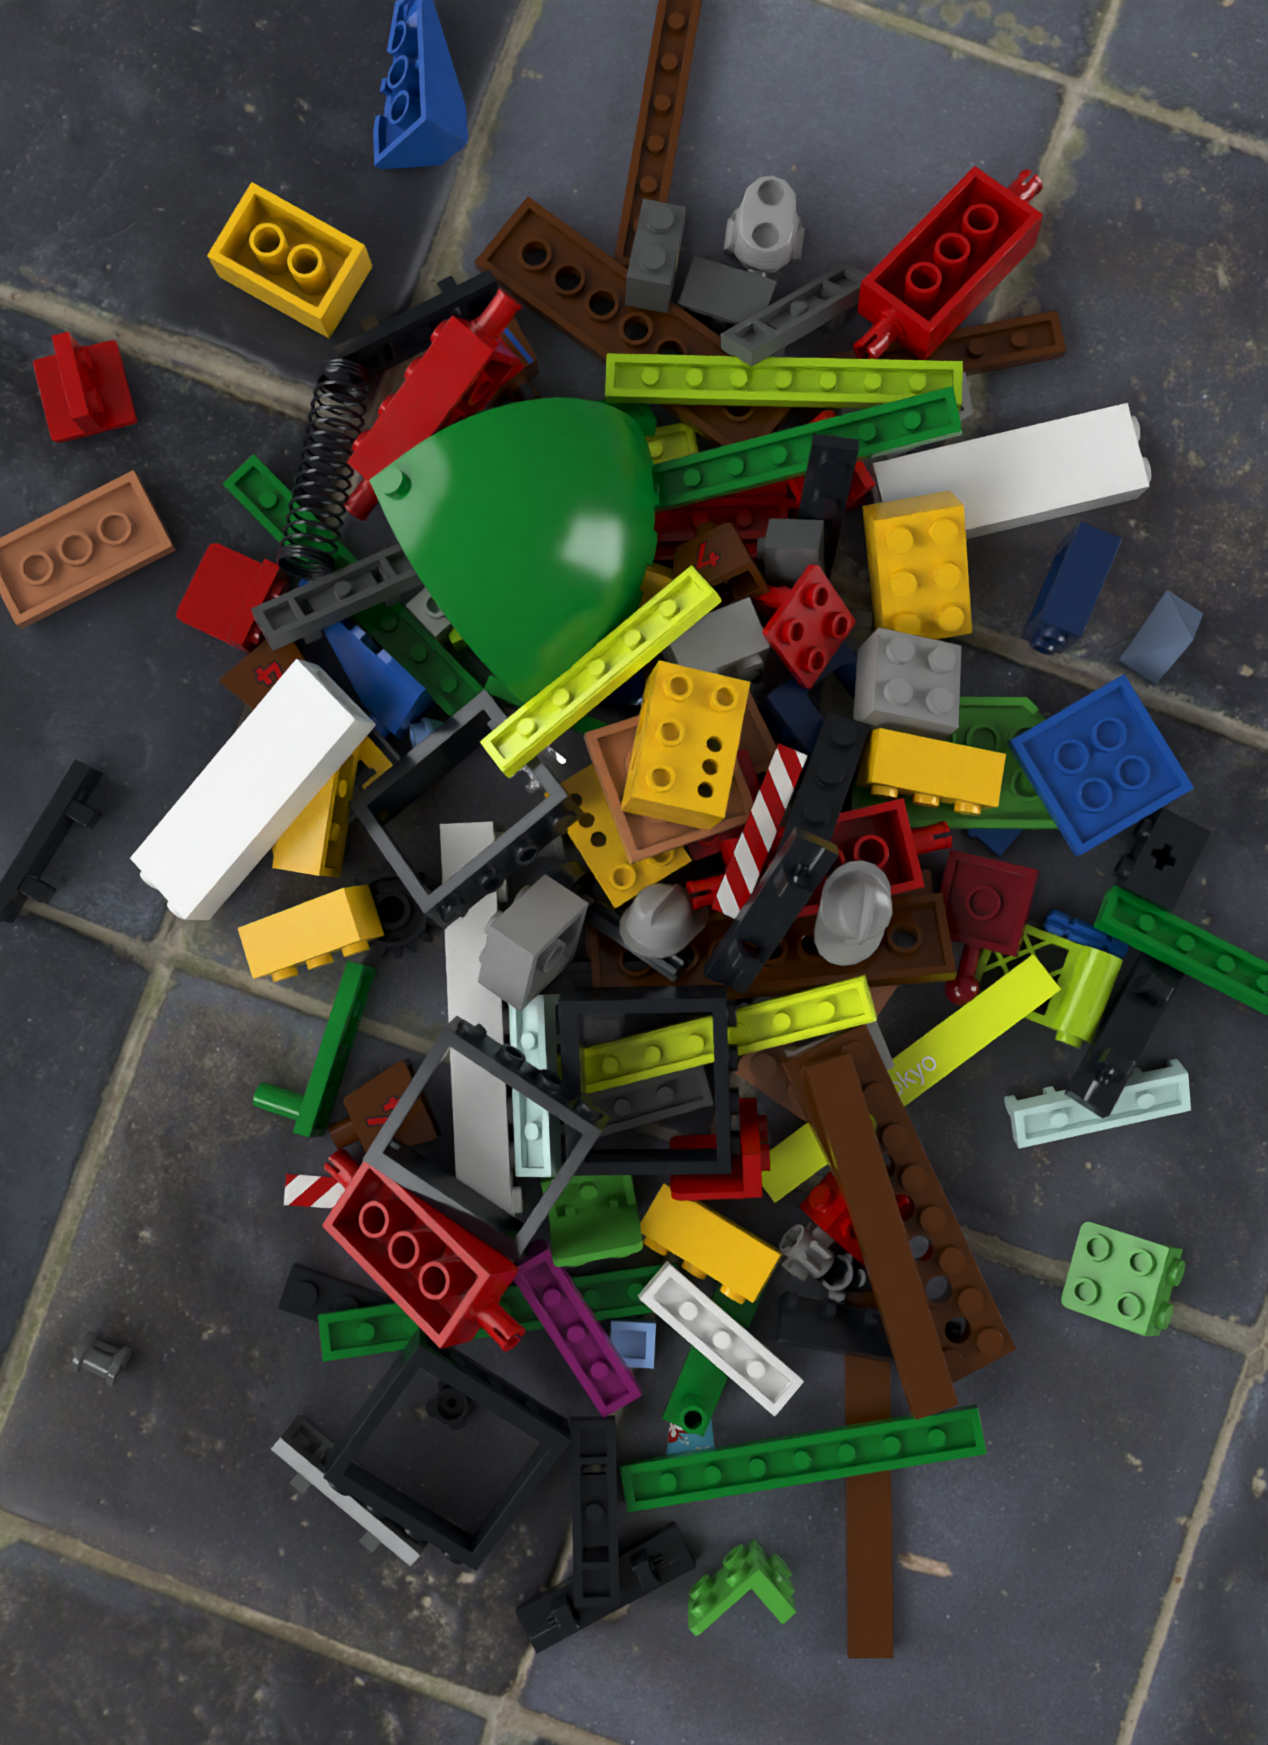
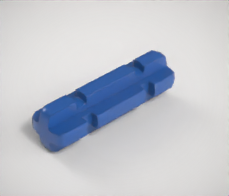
M1049 910L1042 926L1044 931L1060 937L1063 935V938L1107 952L1121 960L1125 957L1129 947L1128 944L1093 927L1094 925L1078 918L1069 919L1070 915L1059 910Z

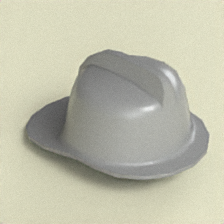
M862 860L846 862L835 868L825 881L814 928V942L819 954L830 963L845 966L854 965L867 959L878 948L885 928L889 925L893 914L891 886L885 873L875 864Z
M656 883L641 890L633 903L625 910L620 919L619 933L625 945L633 952L647 958L663 959L676 955L684 949L705 927L709 920V909L706 906L693 910L689 899L698 897V895L695 893L687 894V889L678 884Z

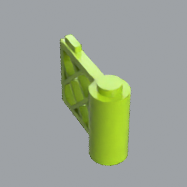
M1027 924L1022 939L1026 949L1020 951L1018 957L1008 956L1003 959L1001 953L994 952L998 961L986 966L992 951L982 949L975 974L979 983L984 972L998 966L1001 967L1004 975L1009 972L1006 963L1028 953L1030 956L1034 954L1038 959L1035 950L1049 944L1067 950L1068 953L1062 968L1049 973L1051 977L1059 975L1056 983L1061 990L1050 998L1044 1015L1032 1011L1024 1018L1056 1031L1055 1040L1080 1049L1083 1042L1092 1043L1123 960L1107 952L1080 945ZM1028 936L1043 942L1032 946Z

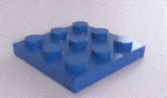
M1125 674L1007 742V745L1075 857L1082 855L1194 789Z

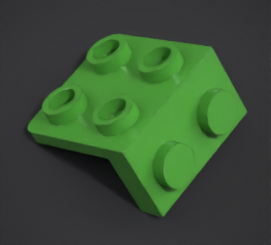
M632 1175L573 1176L548 1213L551 1257L556 1267H578L590 1261L610 1257L624 1258L632 1253L639 1252L643 1248ZM540 1177L543 1194L555 1177Z
M1085 1222L1079 1231L1061 1302L1064 1307L1137 1334L1160 1336L1161 1329L1166 1330L1172 1318L1173 1304L1169 1303L1173 1285L1178 1286L1184 1274L1185 1261L1181 1259L1183 1249L1164 1243L1152 1242L1094 1222Z
M755 1539L745 1547L743 1544H739L733 1548L722 1562L724 1566L712 1577L706 1574L698 1579L690 1588V1597L687 1601L688 1627L695 1636L700 1635L750 1589L756 1593L782 1625L796 1613L793 1593L796 1590L789 1579L792 1576L790 1569L776 1553L769 1556Z

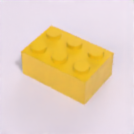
M253 182L249 185L207 255L220 278L329 339L373 267L364 244Z
M948 490L862 506L872 611L874 613V631L880 627L934 640L973 633L964 505Z

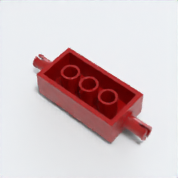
M974 166L861 281L857 312L874 325L853 345V350L859 359H863L867 353H869V356L866 359H878L896 341L919 359L926 360L1035 247L1044 214L1028 203L1043 189L1042 181L1037 174L1026 183V179L1032 174V171L1028 169L1022 170L1018 177L1006 188Z
M499 288L497 294L477 321H468L453 315L449 320L442 321L433 331L430 338L432 344L423 357H417L407 367L404 373L406 380L397 393L390 394L378 409L380 416L371 429L364 430L356 438L352 446L354 452L347 463L361 474L363 479L349 496V500L343 504L346 510L361 521H367L368 516L379 502L369 481L372 477L428 437L463 419L476 415V411H482L520 361V358L498 339L517 312L522 309V305L507 292Z
M904 798L840 813L830 840L831 843L837 845L839 856L797 918L818 913L821 893L826 879L835 868L849 861L862 860L875 864L885 873L891 886V895L925 887L917 855L941 849H950L952 847V836L933 839L934 835L950 832L948 824L945 821H939L935 824L911 829ZM786 826L778 828L754 889L773 862ZM740 837L719 843L725 866L724 874L697 881H687V894L704 890L707 892L706 895L689 899L693 910L713 905Z
M340 1149L328 1158L335 1166H332L330 1162H326L324 1165L325 1171L331 1174L345 1191L322 1224V1227L440 1349L472 1341L480 1327L494 1339L504 1352L511 1350L520 1342L521 1339L516 1334L522 1337L526 1329L519 1325L499 1305L500 1298L520 1270L504 1254L365 1161L360 1166L346 1149Z

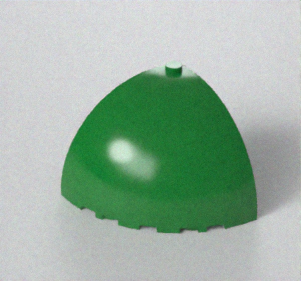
M562 397L533 399L496 407L463 419L428 437L369 480L394 535L434 601L476 656L524 704L569 670L597 643L635 613L639 607L643 592L639 589L644 579L646 567H652L656 552L658 533L654 531L655 508H659V495L654 491L652 470L655 467L649 445L641 427L628 414L615 407L592 400Z

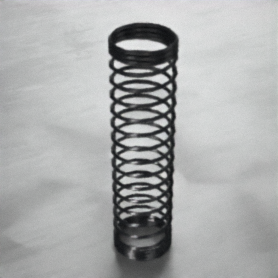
M341 358L328 359L321 362L318 367L316 387L313 390L314 398L310 403L311 411L308 414L309 423L305 427L306 435L302 440L303 448L299 453L300 461L297 464L298 473L294 477L296 486L291 490L292 499L288 503L290 511L285 516L287 523L283 528V535L285 537L280 541L281 548L278 550L276 559L277 565L284 572L312 581L333 573L335 570L336 562L331 555L338 551V546L334 542L341 538V534L337 529L344 525L340 516L347 512L343 504L349 500V496L345 491L352 487L349 478L354 475V469L340 459L315 455L309 448L319 447L330 453L350 456L354 451L332 443H318L311 436L321 434L326 438L343 443H354L356 438L337 431L320 430L314 423L324 422L334 428L356 430L359 436L362 433L359 429L365 425L362 416L367 413V407L364 404H367L370 400L369 393L372 391L374 383L373 376L367 368L354 361ZM334 371L348 372L365 380L367 385L360 387L348 381L331 380L324 374ZM319 389L322 392L320 395L317 394ZM363 396L366 397V399L362 402L359 399H357ZM328 397L340 404L362 406L363 412L358 414L352 409L343 406L325 405L319 399ZM336 397L347 398L353 400L354 402L340 400ZM317 401L320 406L315 408V403ZM325 409L337 416L359 418L361 423L359 426H355L342 419L323 418L316 411ZM333 409H339V410H342V411L349 412V413H351V414H345V413L337 412V411H335V410H333ZM315 414L317 419L312 421V416ZM332 422H338V423H341V424H345V425H347V426H342V425L334 424V423H332ZM312 426L315 431L310 433L309 429ZM331 435L340 436V437H343V438H345V439L338 438V437H334V436H331ZM309 438L313 444L307 446V440ZM305 451L310 455L309 457L304 458ZM316 459L326 465L347 467L350 470V474L344 476L336 471L313 468L306 461ZM304 463L308 469L301 471V466ZM314 472L326 478L345 480L348 486L340 488L326 482L311 481L304 476V473ZM301 476L306 482L299 484V477ZM312 485L329 492H341L345 499L338 501L324 495L309 494L301 486ZM299 489L303 495L296 497V490ZM311 498L317 502L339 505L342 508V512L335 514L329 510L307 507L298 499ZM296 501L301 507L293 510V504ZM309 511L324 517H334L340 524L330 526L315 520H305L296 512ZM293 514L298 520L290 522L291 515ZM307 524L323 530H332L336 533L337 537L328 539L316 534L303 533L293 525ZM290 527L296 533L288 535L287 530ZM305 537L313 541L329 543L334 547V550L325 552L311 546L297 544L290 538ZM286 540H288L291 543L289 545L284 546ZM285 557H290L298 563L314 568H308L294 564L293 562L287 560ZM297 557L308 558L317 561L321 564L307 562Z

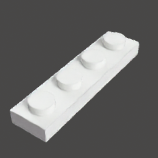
M668 1261L665 1262L637 1295L643 1303L773 1416L778 1414L804 1382L798 1374Z

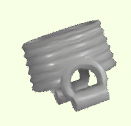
M773 175L759 177L746 188L740 207L736 208L731 218L727 219L723 252L726 255L735 256L746 269H757L764 273H775L788 263H799L801 261L805 229L802 227L801 218L796 212V194L786 180Z

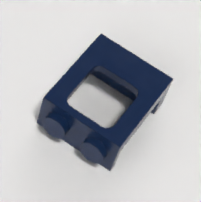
M846 641L840 645L813 686L831 673H834L853 700H855L857 652L852 651ZM793 677L766 695L758 704V707L777 743L807 755L800 773L804 777L824 718L808 698V689L801 687Z

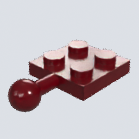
M950 849L939 893L943 895L951 941L964 944L955 980L946 981L944 987L947 999L954 1005L964 1006L980 994V984L975 974L982 948L1018 957L1039 870Z

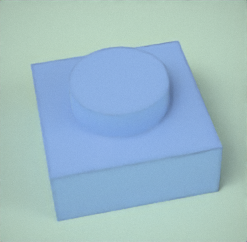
M612 1318L610 1340L627 1367L654 1369L656 1320Z

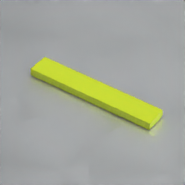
M691 565L597 643L569 670L531 698L482 739L480 743L500 770L510 778L722 602L721 598Z

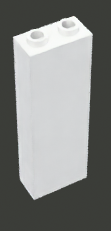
M1128 403L875 462L872 463L869 474L876 484L870 489L874 504L950 490L964 505L966 539L1137 499L1150 487L1151 468L1147 458L1142 457L1138 444L1140 439L1139 422L1134 415L1131 416Z
M296 659L130 857L141 870V878L149 886L161 892L168 900L167 906L169 910L180 919L210 920L376 724L319 665Z

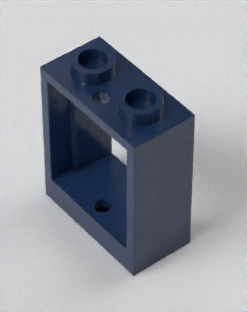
M1080 521L1062 540L1020 638L1030 642V648L1045 655L1061 654L1082 637L1122 538Z

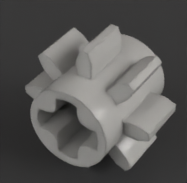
M809 1222L806 1228L801 1224L795 1225L784 1234L780 1241L779 1249L785 1255L780 1261V1265L802 1281H805L808 1275L814 1279L819 1278L833 1264L834 1252L828 1247L833 1243L834 1239L820 1227H816L812 1222Z

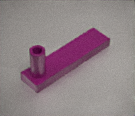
M535 1240L529 1244L527 1255L513 1263L520 1269L513 1280L597 1410L605 1418L642 1396L641 1387L565 1268L554 1266L551 1257V1244L546 1240Z

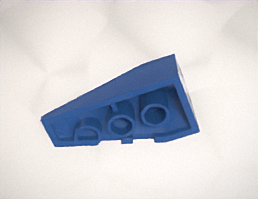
M397 0L394 5L387 52L393 56V61L388 77L382 78L380 93L387 96L383 116L380 114L375 117L373 129L374 166L379 169L442 165L456 152L461 151L465 144L468 143L465 101L434 1Z
M301 579L298 585L301 587L310 582L306 579ZM348 618L323 628L322 630L362 705L372 714L369 718L376 724L374 728L384 738L392 733L401 741L409 733L410 724L418 723L435 706L436 702L425 687L384 649L380 651L376 643L355 624L352 625Z

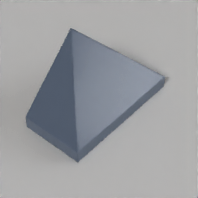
M1166 590L1118 662L1151 685H1156L1194 640L1203 613L1169 590Z

